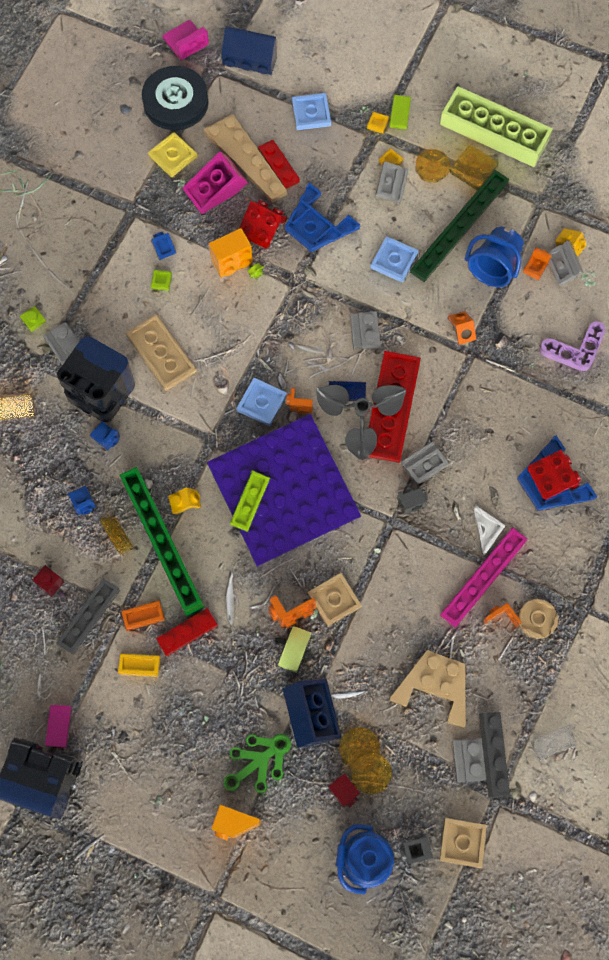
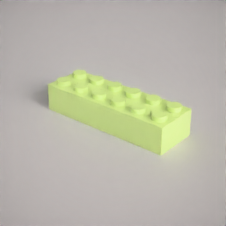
M458 86L444 108L440 122L441 126L532 167H535L553 130L551 127Z

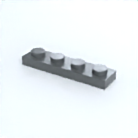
M103 578L56 644L74 655L120 592V589Z
M480 713L479 720L488 797L510 796L501 713Z

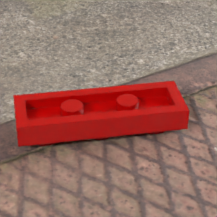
M273 139L258 147L259 152L285 189L300 182V178Z
M208 608L159 636L156 640L167 657L218 625Z

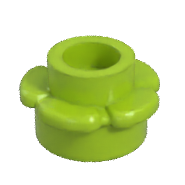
M259 263L252 266L247 271L250 278L258 279L264 273L262 270L264 266H261Z

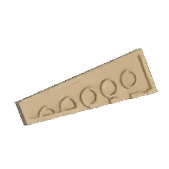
M233 114L203 129L204 134L217 148L219 147L224 152V155L229 157L235 163V166L239 170L241 169L247 175V178L272 203L287 195V190Z

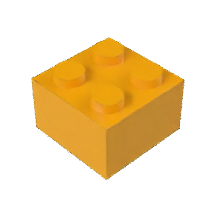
M241 228L208 243L211 262L221 278L230 276L235 271L247 268L253 263L251 244Z

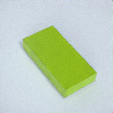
M394 95L390 128L407 130L411 97Z

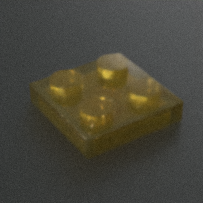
M469 145L452 165L449 173L478 191L498 167L499 162Z

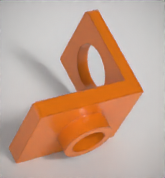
M465 311L448 316V320L456 328L459 345L476 340L474 321ZM469 329L471 331L470 336L462 338V332Z
M508 603L502 607H499V605L495 606L489 611L490 615L484 619V623L487 624L505 612L516 628L522 623Z

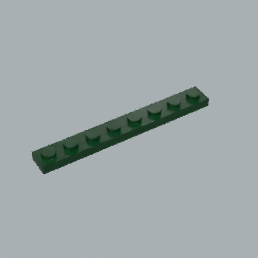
M494 170L411 268L410 273L425 283L506 187L510 179Z

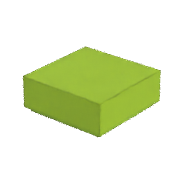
M154 270L151 289L169 291L172 272Z

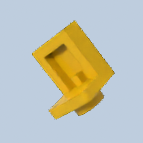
M566 228L562 230L555 240L557 246L563 245L567 240L570 241L577 257L587 244L581 231Z
M186 487L168 496L172 514H179L190 508L198 509L201 507V497L196 489Z

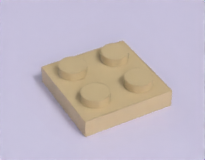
M342 573L307 592L310 599H316V609L327 627L362 607Z
M444 818L439 861L482 868L487 825Z

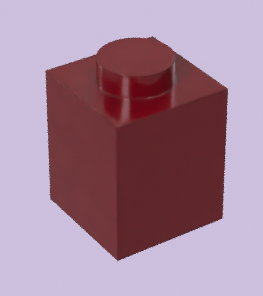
M46 565L32 579L50 597L64 583L61 577Z
M345 773L328 786V789L342 807L347 805L350 808L359 801L357 796L360 793Z

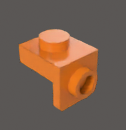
M535 248L523 273L539 281L549 264L551 255L543 249Z
M291 388V394H287L286 405H290V412H297L301 415L312 413L313 400L295 398V388Z

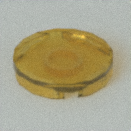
M429 149L418 155L415 171L422 180L429 183H437L448 176L450 160L442 151Z
M355 727L343 735L340 741L339 752L342 760L347 765L355 769H364L370 767L377 760L380 753V743L377 736L371 730L364 727Z
M367 752L358 756L351 767V779L355 787L369 795L384 791L392 778V768L388 760L375 752Z

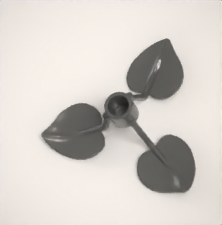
M339 385L318 387L316 394L321 409L328 415L338 416L342 413L343 408L355 407V413L361 417L360 429H351L346 434L345 444L354 456L359 460H364L372 454L377 444L375 431L371 428L364 429V417L369 414L370 407H378L379 412L387 416L398 413L403 405L406 389L394 385L381 386L372 394V400L375 404H372L366 398H360L356 403L353 402L352 404L345 405L349 401V394L344 387Z

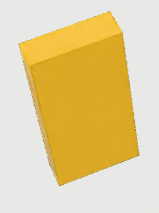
M120 653L118 674L159 677L160 656Z

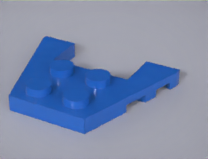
M308 183L296 209H294L285 226L286 232L310 252H313L360 229V224L350 215L345 217L337 226H334L311 207L321 196V191L311 183Z
M557 435L551 439L529 465L559 450H562V452L566 450ZM528 466L517 478L537 511L592 501L598 497L589 483H586L573 491L567 489L545 500L536 487L528 471Z

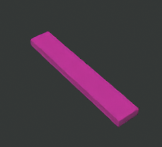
M512 527L440 616L456 628L528 539Z

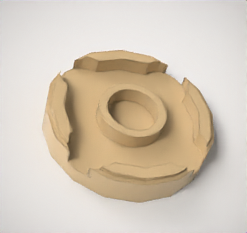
M533 599L522 606L518 614V618L522 622L519 627L531 638H546L554 632L558 625V614L553 605L546 600Z

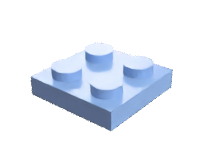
M326 93L292 97L297 130L331 126Z
M386 236L370 268L403 283L418 256L419 250Z
M253 378L237 407V412L270 427L285 401L287 393Z

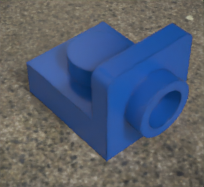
M162 231L153 235L154 238L151 239V243L159 260L176 254L169 233L164 234Z
M102 421L93 430L90 437L106 450H109L118 443L120 435L116 429H112Z
M86 485L68 493L78 515H86L96 507Z

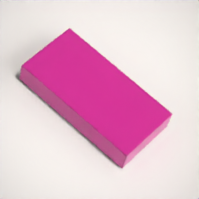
M50 705L46 747L67 748L71 706Z

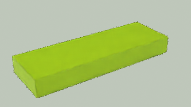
M252 470L231 519V526L248 532L270 477Z

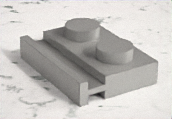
M384 161L375 196L400 203L402 201L408 168L404 169L401 166Z
M567 240L563 245H559L548 252L551 255L549 264L558 285L562 286L576 278L577 275L584 273L570 241Z
M377 311L360 312L358 314L350 313L353 350H356V348H380Z
M66 322L51 330L50 333L43 335L61 365H63L79 343Z
M433 442L401 462V465L406 469V472L417 486L449 464L438 448L434 446Z
M482 738L453 740L456 783L486 781Z

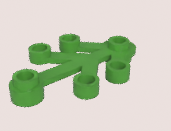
M250 734L246 738V743L249 747H256L257 745L270 747L265 752L241 750L238 747L232 748L230 756L233 760L242 758L253 761L236 775H227L223 781L224 787L228 791H236L240 786V782L259 767L255 790L258 793H264L267 790L268 759L275 755V767L271 771V776L274 780L282 779L283 756L291 748L290 738L285 734H277L272 739L257 737L254 734ZM251 737L256 738V743L253 745L248 742ZM278 741H283L285 746L279 748L277 746ZM234 750L240 751L238 757L232 756ZM280 770L281 776L276 778L273 772ZM234 779L236 785L230 787L228 785L229 780ZM263 783L265 785L264 790H258L257 785Z

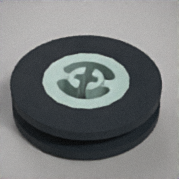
M168 66L161 68L147 78L142 88L145 114L152 123L166 130H183L192 127L204 117L208 109L209 102L206 83L197 72L187 67Z

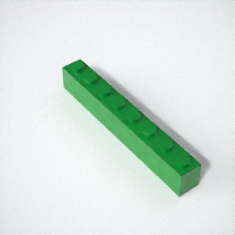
M135 467L120 474L119 476L186 617L203 609V603L138 468Z

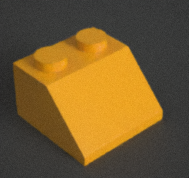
M220 805L211 830L215 831L214 836L228 841L229 837L234 839L260 826L262 821Z

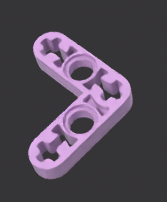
M598 321L591 323L580 349L548 338L542 342L540 353L547 358L577 370L586 371L593 363L605 333V326ZM598 328L599 330L596 337H592L594 329ZM585 343H593L595 349L588 350L585 347ZM548 345H551L550 351L546 350ZM561 352H570L571 358L566 359L562 357ZM584 355H588L585 365L581 364Z

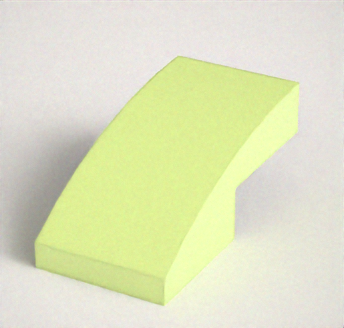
M293 626L278 666L297 673L312 633Z

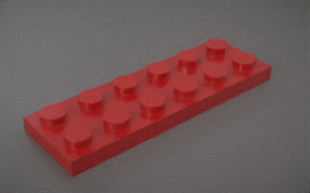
M384 351L377 388L387 385L399 386L406 389V394L400 411L394 415H383L379 412L378 407L372 408L368 428L375 431L377 444L369 457L400 463L421 357Z

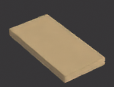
M157 314L126 332V336L165 391L197 372Z

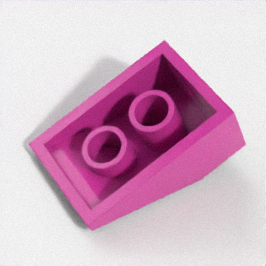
M219 152L182 189L199 212L203 214L236 195L248 181L232 160L222 152Z

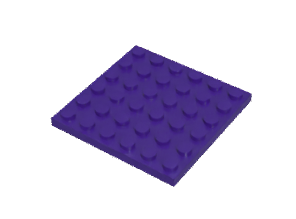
M311 414L207 462L232 517L252 470L270 477L248 532L239 529L257 567L361 517Z

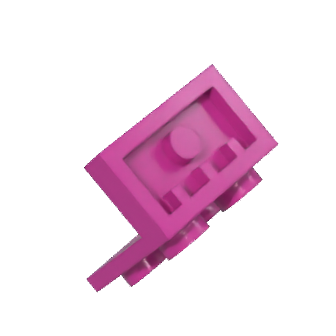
M191 20L184 22L163 35L164 41L180 61L209 45L207 30L204 26L198 29Z

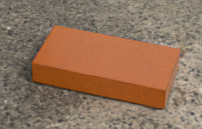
M160 600L121 611L126 631L165 621Z

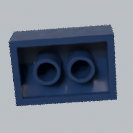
M226 26L221 53L222 64L246 71L250 70L272 75L277 60L276 36Z
M327 679L298 681L282 688L297 748L314 746L342 738Z

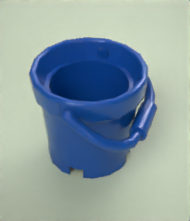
M503 226L493 229L490 235L482 234L476 236L471 240L465 255V261H467L473 276L480 282L492 287L508 285L512 277H518L521 267L520 254L523 250L524 241L516 231L512 229L510 232L504 231L505 227ZM486 239L480 248L471 254L474 244L478 240Z
M355 824L347 828L343 833L340 845L338 844L336 858L337 874L341 885L352 893L366 894L367 888H375L385 883L392 874L394 852L387 840L373 832L372 826ZM359 829H361V830H367L366 832H359V833H357V834L351 836V837L346 841L348 835H349L352 831H354V830H359ZM343 873H344L345 877H346L353 885L358 886V887H361V888H354V887H352V886H349V885L346 883V881H345V879H344V877H343Z

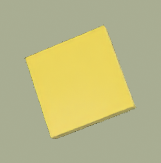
M175 132L171 133L148 152L149 157L171 178L198 157L197 153Z

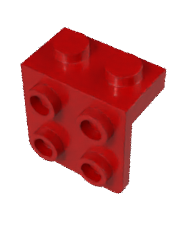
M258 200V202L250 201L239 229L243 230L249 241L263 248H269L279 224H285L288 217L283 215L284 211L278 208H269L268 203L262 200Z
M562 450L528 466V471L542 498L545 500L569 488L572 491L579 488V481L581 479L577 471L573 472L570 467L572 462L567 454H563Z

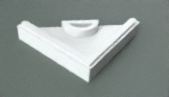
M475 506L473 510L482 553L486 555L506 525L478 506Z

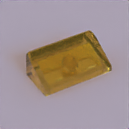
M31 394L0 397V420L34 416V399Z
M115 517L100 518V523L120 555H124L133 549L131 542Z

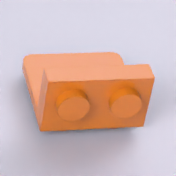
M274 596L269 599L270 606H268V612L272 620H277L281 628L285 626L289 628L297 623V619L302 616L307 618L314 613L316 599L311 598L286 612L278 597Z

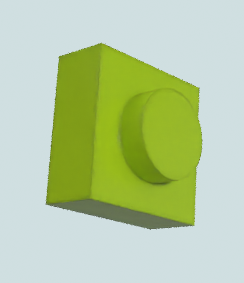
M35 306L20 315L21 320L31 332L46 322Z

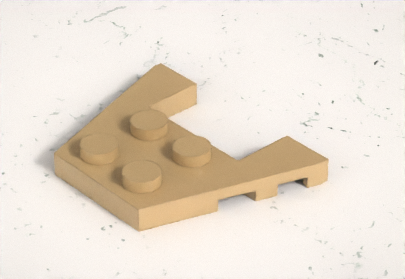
M427 650L390 697L389 701L407 707L413 688L451 701L453 704L447 723L464 729L466 725L465 664Z

